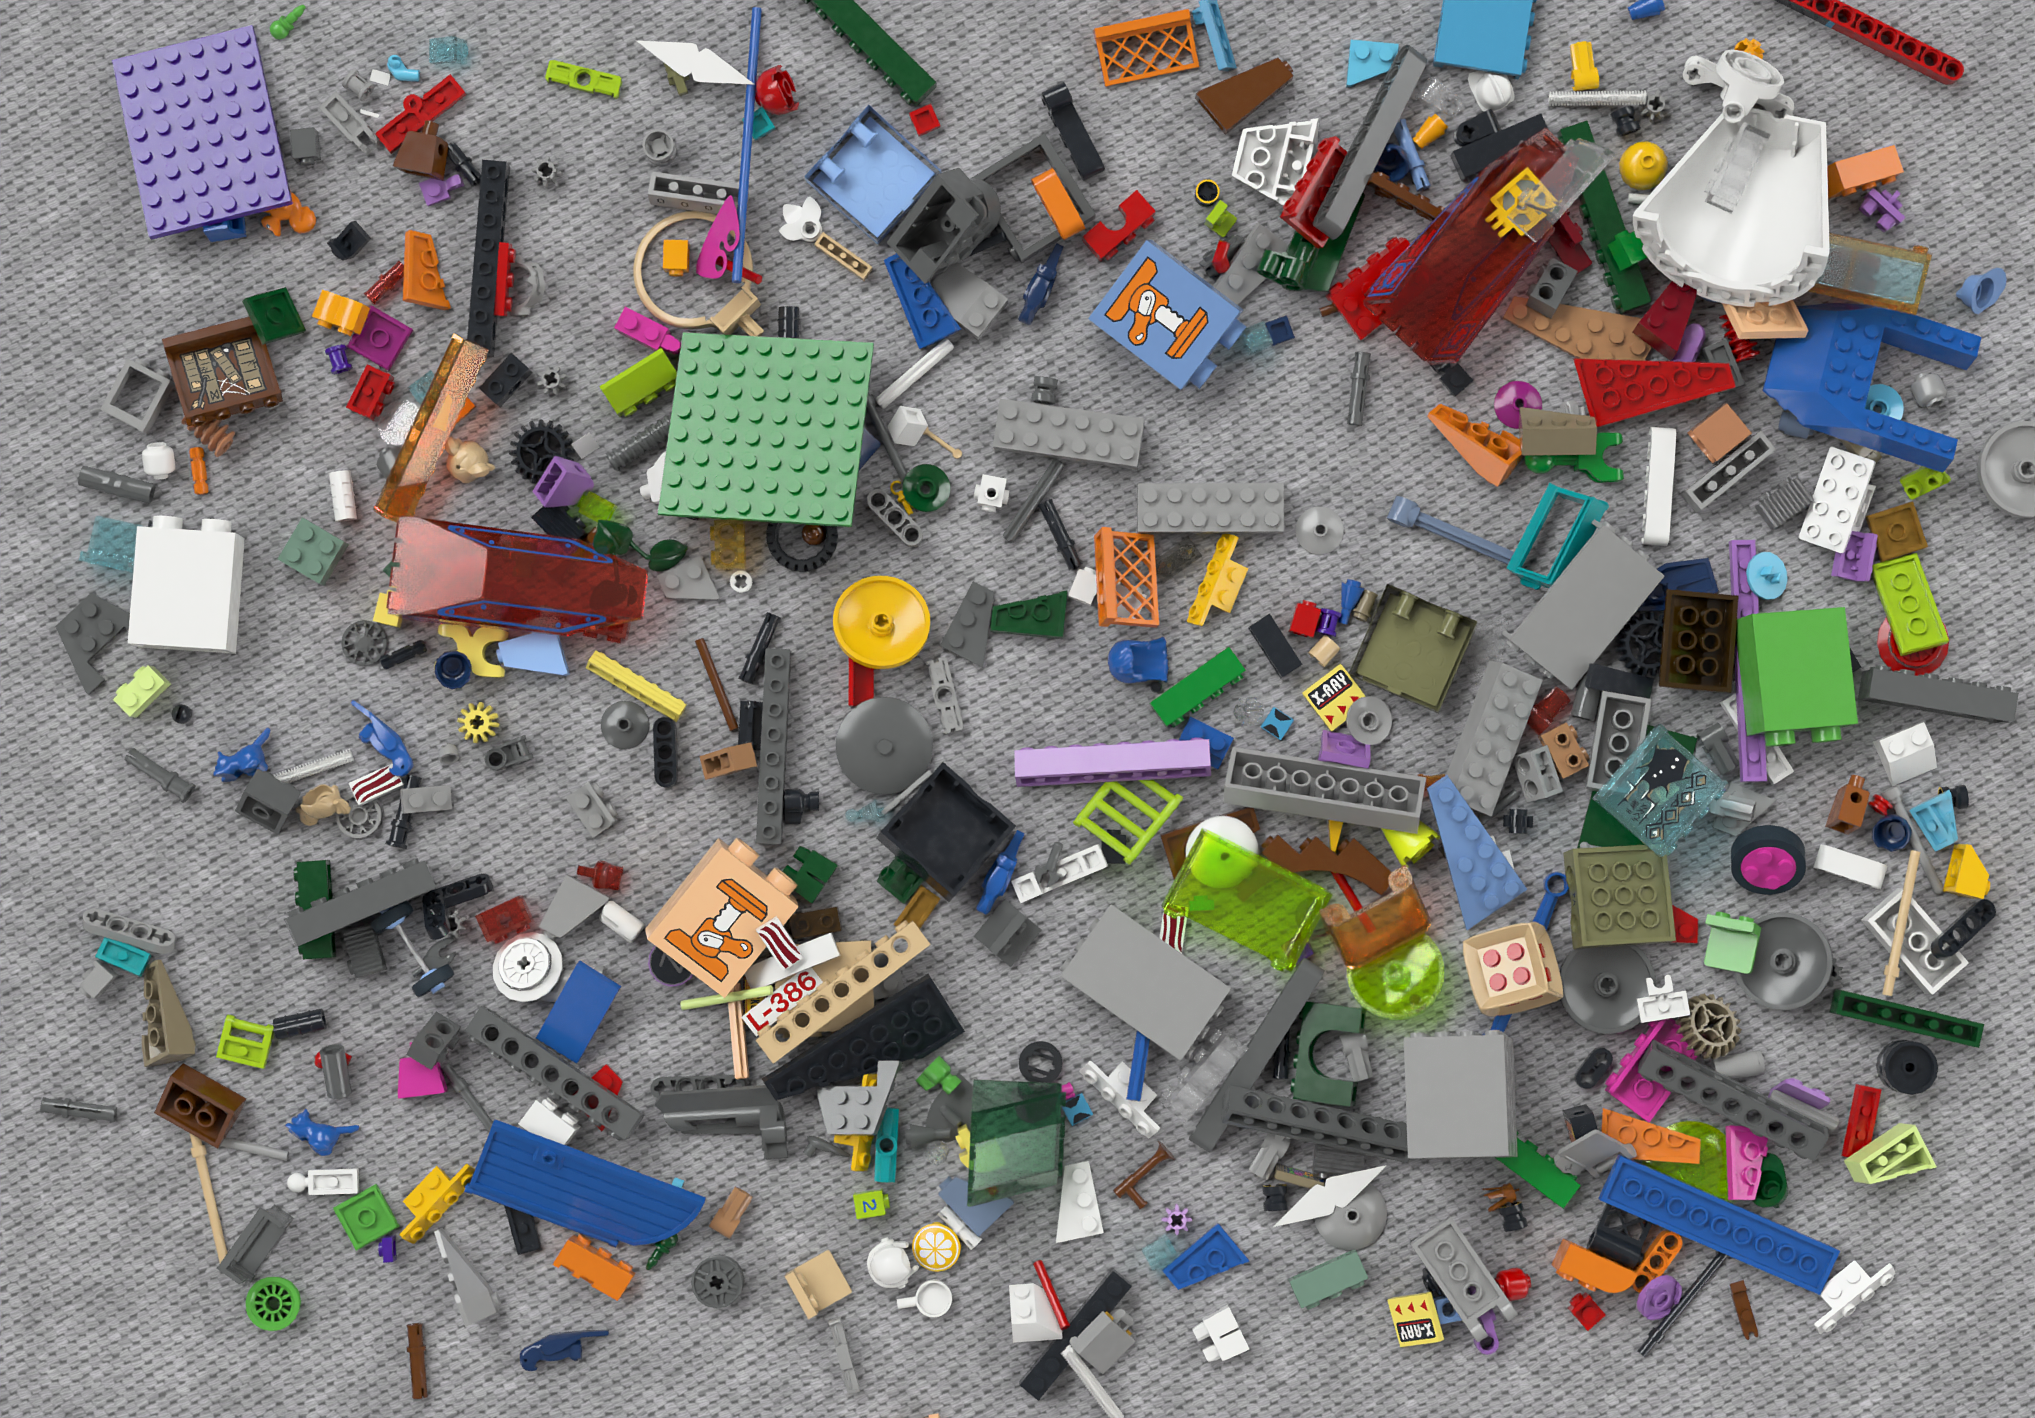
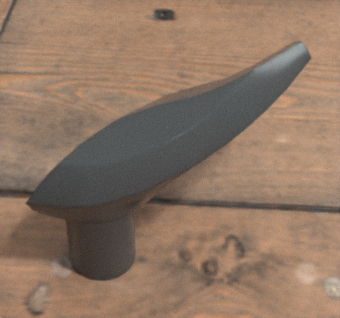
M807 1136L809 1144L803 1153L808 1157H812L817 1148L824 1152L850 1157V1154L826 1140L816 1136Z

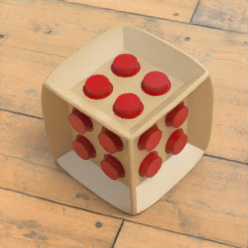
M1537 922L1514 924L1484 932L1463 941V955L1470 985L1482 1014L1490 1017L1508 1015L1547 1005L1563 998V987L1551 940L1542 924Z

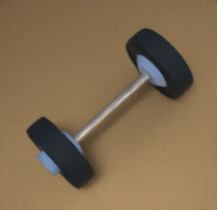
M406 900L396 906L380 911L381 915L370 924L377 934L396 927L425 972L421 979L412 986L413 992L419 998L430 991L432 994L445 987L444 982L455 974L449 964L430 971L400 926L404 919L414 911Z

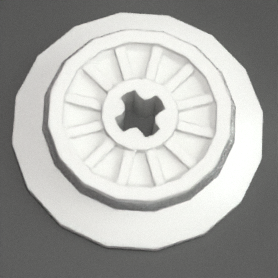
M535 932L518 934L506 941L495 957L493 979L498 990L509 999L519 1002L534 1001L543 997L559 981L563 969L562 954L557 944L543 934ZM528 961L530 963V966H526L524 970L522 968V965H526Z

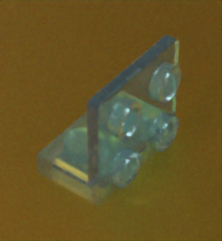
M96 516L88 551L80 552L79 561L133 573L137 526H143Z

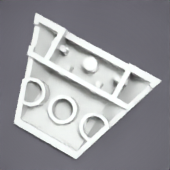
M1319 119L1243 129L1232 176L1284 205L1296 190L1294 187L1298 180L1307 171L1306 166L1308 162L1316 155Z

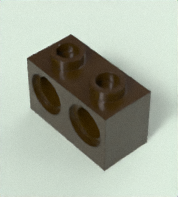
M838 906L793 914L789 918L793 939L842 931Z

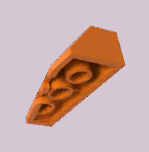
M1442 404L1437 405L1427 415L1480 476L1485 478L1487 482L1497 487L1510 476L1524 456L1521 453L1520 439L1507 431L1502 430L1501 435L1488 430L1489 424L1481 421V424L1468 422L1469 419L1466 414Z

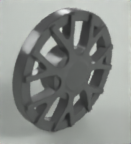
M367 620L357 621L345 630L341 642L342 650L351 662L360 666H369L377 663L384 656L387 650V637L384 630L378 624ZM364 624L365 633L359 634L357 626ZM374 626L379 631L372 637L368 633ZM349 632L357 636L355 641L346 639ZM383 639V647L374 646V640ZM355 645L356 650L349 654L346 647ZM372 649L378 654L373 660L368 654ZM359 651L365 653L363 662L357 661Z

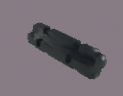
M418 640L412 646L407 645L391 652L392 655L382 656L380 663L384 669L394 667V664L398 665L414 658L416 654L421 655L427 651L426 645L423 640Z

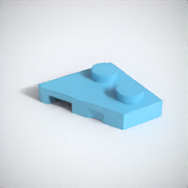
M1350 40L1346 87H1351L1383 73H1388L1398 53L1399 44Z
M1950 790L1909 810L1935 852L1958 840Z

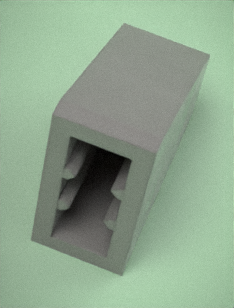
M566 875L539 925L540 928L544 929L542 934L553 940L556 937H565L604 907L612 897L570 875Z

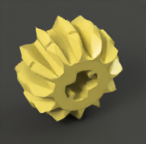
M479 702L476 710L475 705L470 703V713L465 709L461 710V713L466 718H458L457 722L465 723V726L460 727L458 730L459 732L468 730L464 737L466 740L473 736V742L478 743L481 736L484 742H488L486 733L494 737L496 733L491 730V727L497 728L500 725L499 723L492 722V720L498 718V714L493 713L489 715L493 709L490 705L484 710V703ZM478 716H481L480 720H483L484 724L475 729L477 726L473 725V720H478Z

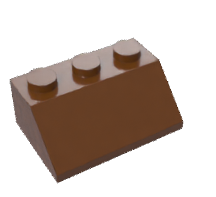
M183 1063L170 1076L154 1113L218 1149L239 1117L247 1098Z

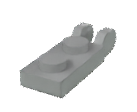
M337 91L319 106V109L366 156L371 152L358 139L364 133L377 146L382 143L369 129L370 126Z

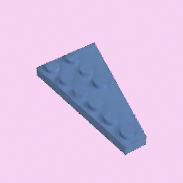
M1446 775L1429 786L1427 791L1463 916V922L1466 930H1468L1528 889L1451 779Z

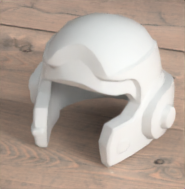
M886 1237L881 1239V1242L870 1251L867 1267L875 1283L885 1288L898 1287V1289L905 1287V1284L908 1283V1278L919 1269L918 1265L910 1268L908 1256L904 1249H902L908 1247V1242L894 1241Z

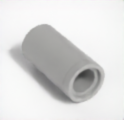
M1760 1050L1725 1055L1713 1060L1711 1058V1068L1730 1079L1765 1074L1764 1059Z

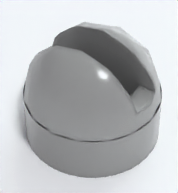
M447 743L446 746L442 745L440 747L439 759L441 763L452 764L458 761L459 754L455 745Z

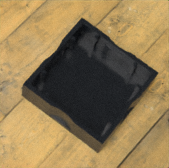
M942 762L908 803L880 831L876 839L945 900L950 902L1013 831L1016 825L991 803L979 797L965 780Z

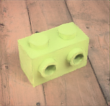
M154 666L140 667L133 675L135 678L129 684H123L116 691L117 696L113 700L129 717L137 718L171 685Z

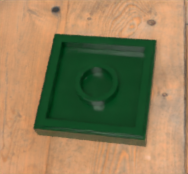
M286 287L247 297L242 301L262 345L296 336L306 331Z

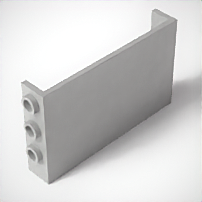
M1595 519L1592 524L1598 528L1523 622L1512 635L1505 630L1502 635L1509 639L1506 642L1508 646L1516 652L1521 649L1526 653L1523 656L1524 659L1533 666L1536 663L1542 666L1540 671L1551 680L1553 677H1556L1571 690L1588 671L1589 663L1596 661L1664 577L1661 572L1648 562L1649 556L1640 549L1635 552L1631 548L1633 543L1623 535L1620 538L1614 534L1616 529L1608 522L1604 521L1601 524Z
M1110 905L1100 920L1096 918L1088 928L1091 932L1086 940L1082 938L1074 948L1077 952L1072 960L1068 958L1060 968L1063 971L1061 977L1180 1061L1183 1058L1188 1060L1196 1049L1193 1046L1196 1039L1199 1037L1202 1040L1209 1031L1210 1027L1207 1024L1212 1017L1217 1019L1224 1009L1221 1004L1231 991V988L1119 909Z

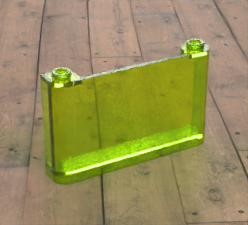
M1202 828L1161 906L1164 909L1163 913L1174 919L1177 916H1185L1266 956L1271 961L1270 966L1281 972L1284 969L1292 972L1327 907L1332 893L1322 886L1208 829Z

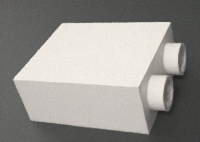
M153 516L152 527L137 526L128 644L139 648L236 654L245 538L236 533H231V521L202 519L200 531L182 529L183 518Z

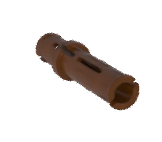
M412 1323L413 1325H406L409 1343L406 1350L410 1356L412 1398L422 1399V1396L423 1398L428 1397L424 1357L426 1345L423 1344V1323Z

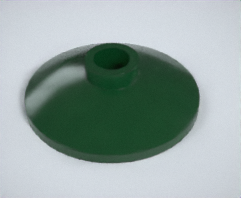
M921 464L915 466L906 474L902 484V491L905 500L911 507L922 512H932L938 510L947 502L951 486L947 475L942 469L931 464ZM928 486L930 492L924 494L921 491V487Z

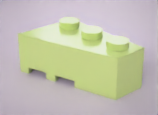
M1904 1123L1897 1124L1844 1160L1854 1182L1873 1184L1897 1178L1900 1175L1912 1174L1920 1170L1937 1167L1916 1125Z

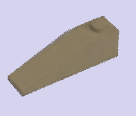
M155 960L148 964L144 971V997L149 1000L146 1012H143V1021H148V1035H142L144 1067L182 1061L195 1054L196 1046L192 1029L162 960Z

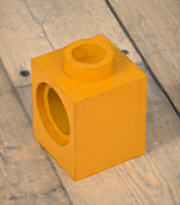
M664 240L663 270L669 272V276L682 277L683 273H689L690 243L688 240Z

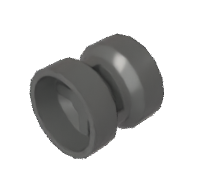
M1035 376L1033 383L1035 391L1032 393L1031 401L1049 405L1055 404L1056 396L1054 395V389L1057 388L1058 380L1051 377Z

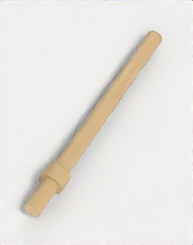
M1911 850L1889 962L1888 965H1885L1884 970L1886 978L1883 995L1892 996L1895 979L1899 977L1900 968L1898 964L1921 853Z
M190 1134L192 1158L195 1157L219 1263H221L227 1254V1248L205 1158L207 1151L205 1145H202L201 1139Z

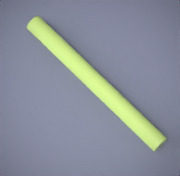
M770 985L729 992L725 998L717 994L681 1001L680 1005L682 1010L764 997L773 995V987Z

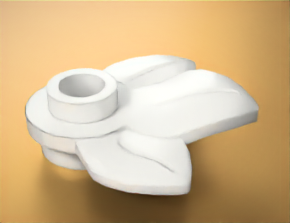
M808 197L805 200L803 207L791 204L783 206V216L787 222L779 230L783 237L791 241L803 239L807 242H814L818 240L822 234V226L819 222L821 209L812 197ZM808 226H813L815 228L813 234L806 233V228Z

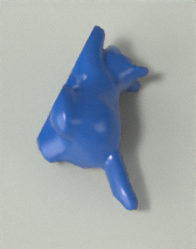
M266 728L253 744L243 747L232 756L223 755L218 751L217 765L213 775L221 777L222 782H230L238 779L243 773L253 777L257 769L267 771L268 765L265 762L261 746L268 739L271 731L270 728Z
M307 1109L291 1119L292 1123L285 1125L289 1129L288 1131L301 1141H309L312 1150L320 1156H327L332 1153V1149L338 1142L341 1134L353 1133L359 1129V1125L334 1127L312 1122Z

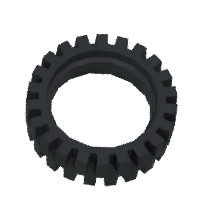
M768 523L766 540L769 551L780 565L789 570L797 572L816 570L825 565L836 550L838 543L837 526L824 525L826 541L822 550L816 556L809 559H795L788 556L782 550L779 543V530L782 523Z

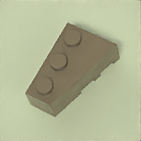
M1520 407L1519 439L1522 455L1596 454L1597 426L1595 417Z

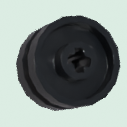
M1904 1039L1892 1041L1883 1047L1877 1058L1876 1068L1878 1077L1892 1091L1909 1095L1923 1093L1932 1086L1937 1078L1938 1064L1936 1056L1930 1048L1922 1043ZM1906 1064H1910L1909 1069H1905Z

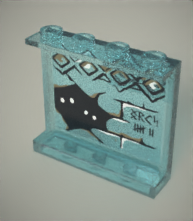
M1661 724L1656 725L1592 798L1658 857H1663L1665 854L1669 856L1677 848L1678 845L1675 842L1681 836L1685 838L1693 830L1694 827L1691 824L1697 817L1702 819L1710 810L1708 805L1713 799L1717 801L1726 792L1724 787L1728 783L1726 780L1722 781L1668 734V730Z

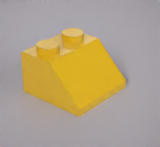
M1954 844L1943 892L1970 899H1984V895H1987L1990 889L1988 872L1972 845Z

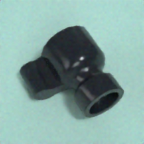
M785 789V824H800L803 811L806 808L810 811H819V791H810L808 794H805L801 789Z

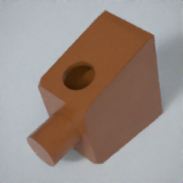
M1851 775L1849 783L1838 789L1825 827L1847 835L1861 827L1870 795L1868 791L1862 789L1865 782L1863 777Z

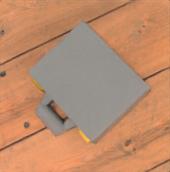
M1123 1309L1117 1310L1114 1315L1109 1314L1107 1311H1102L1078 1338L1074 1336L1070 1339V1345L1081 1357L1104 1374L1135 1342L1131 1336L1132 1333L1128 1330V1327L1133 1323V1318Z

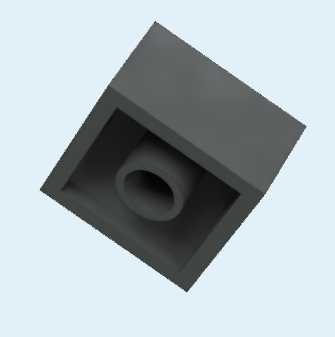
M257 769L244 790L235 812L278 835L301 792L293 785L276 779L271 773Z

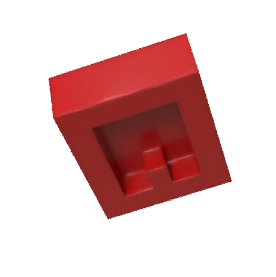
M1586 1292L1583 1295L1581 1293L1576 1294L1569 1301L1571 1305L1568 1307V1310L1587 1331L1606 1316Z

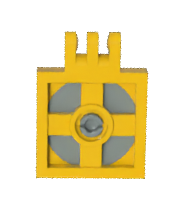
M1527 166L1490 198L1497 209L1487 216L1485 221L1489 223L1495 217L1498 219L1491 228L1496 230L1500 225L1504 226L1498 232L1500 238L1513 227L1522 236L1557 207L1559 202Z

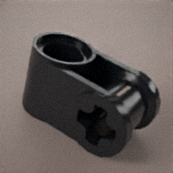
M1489 109L1461 123L1455 130L1453 139L1458 146L1463 147L1502 129L1493 110ZM1463 131L1465 133L1470 132L1471 135L1467 137L1462 136L1461 133Z

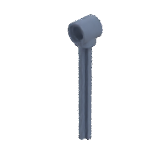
M1400 496L1395 497L1387 516L1389 521L1400 526L1409 528L1416 525L1507 565L1514 554L1509 549L1420 512V507H1418L1417 503Z

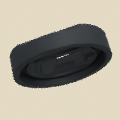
M1036 1041L1027 1045L1021 1052L1019 1069L1022 1076L1028 1082L1035 1085H1046L1053 1082L1059 1076L1062 1070V1057L1059 1050L1051 1043ZM1034 1050H1048L1053 1055V1057ZM1034 1054L1051 1060L1055 1069H1050L1047 1072L1029 1066V1061L1026 1058ZM1028 1070L1046 1075V1077H1035Z

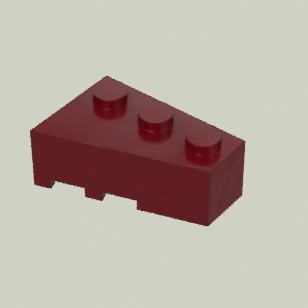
M1671 281L1639 321L1633 333L1671 361L1678 352L1697 296V289L1685 283L1681 287Z

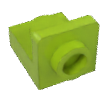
M1220 200L1206 218L1204 225L1224 238L1236 223L1237 218L1227 211L1228 205Z

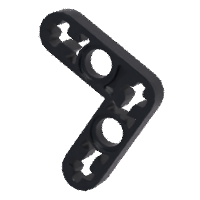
M482 873L431 890L423 896L424 925L430 939H441L450 932L448 908L482 897L492 891L493 884L488 874Z

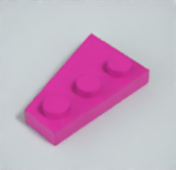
M1725 1126L1728 1200H1755L1762 1174L1760 1168L1763 1157L1767 1155L1768 1147H1766L1768 1138L1753 1134L1745 1126Z

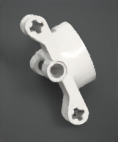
M1725 50L1717 64L1700 56H1692L1686 61L1683 71L1685 82L1691 85L1714 83L1723 88L1720 96L1723 99V117L1726 121L1730 123L1741 121L1744 116L1748 115L1755 103L1764 106L1775 118H1778V116L1783 118L1785 115L1793 116V100L1779 93L1784 84L1783 76L1776 68L1761 58L1744 51ZM1737 105L1741 110L1732 111L1729 109V106Z

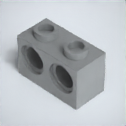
M1548 745L1514 755L1513 763L1526 802L1547 798L1563 791Z

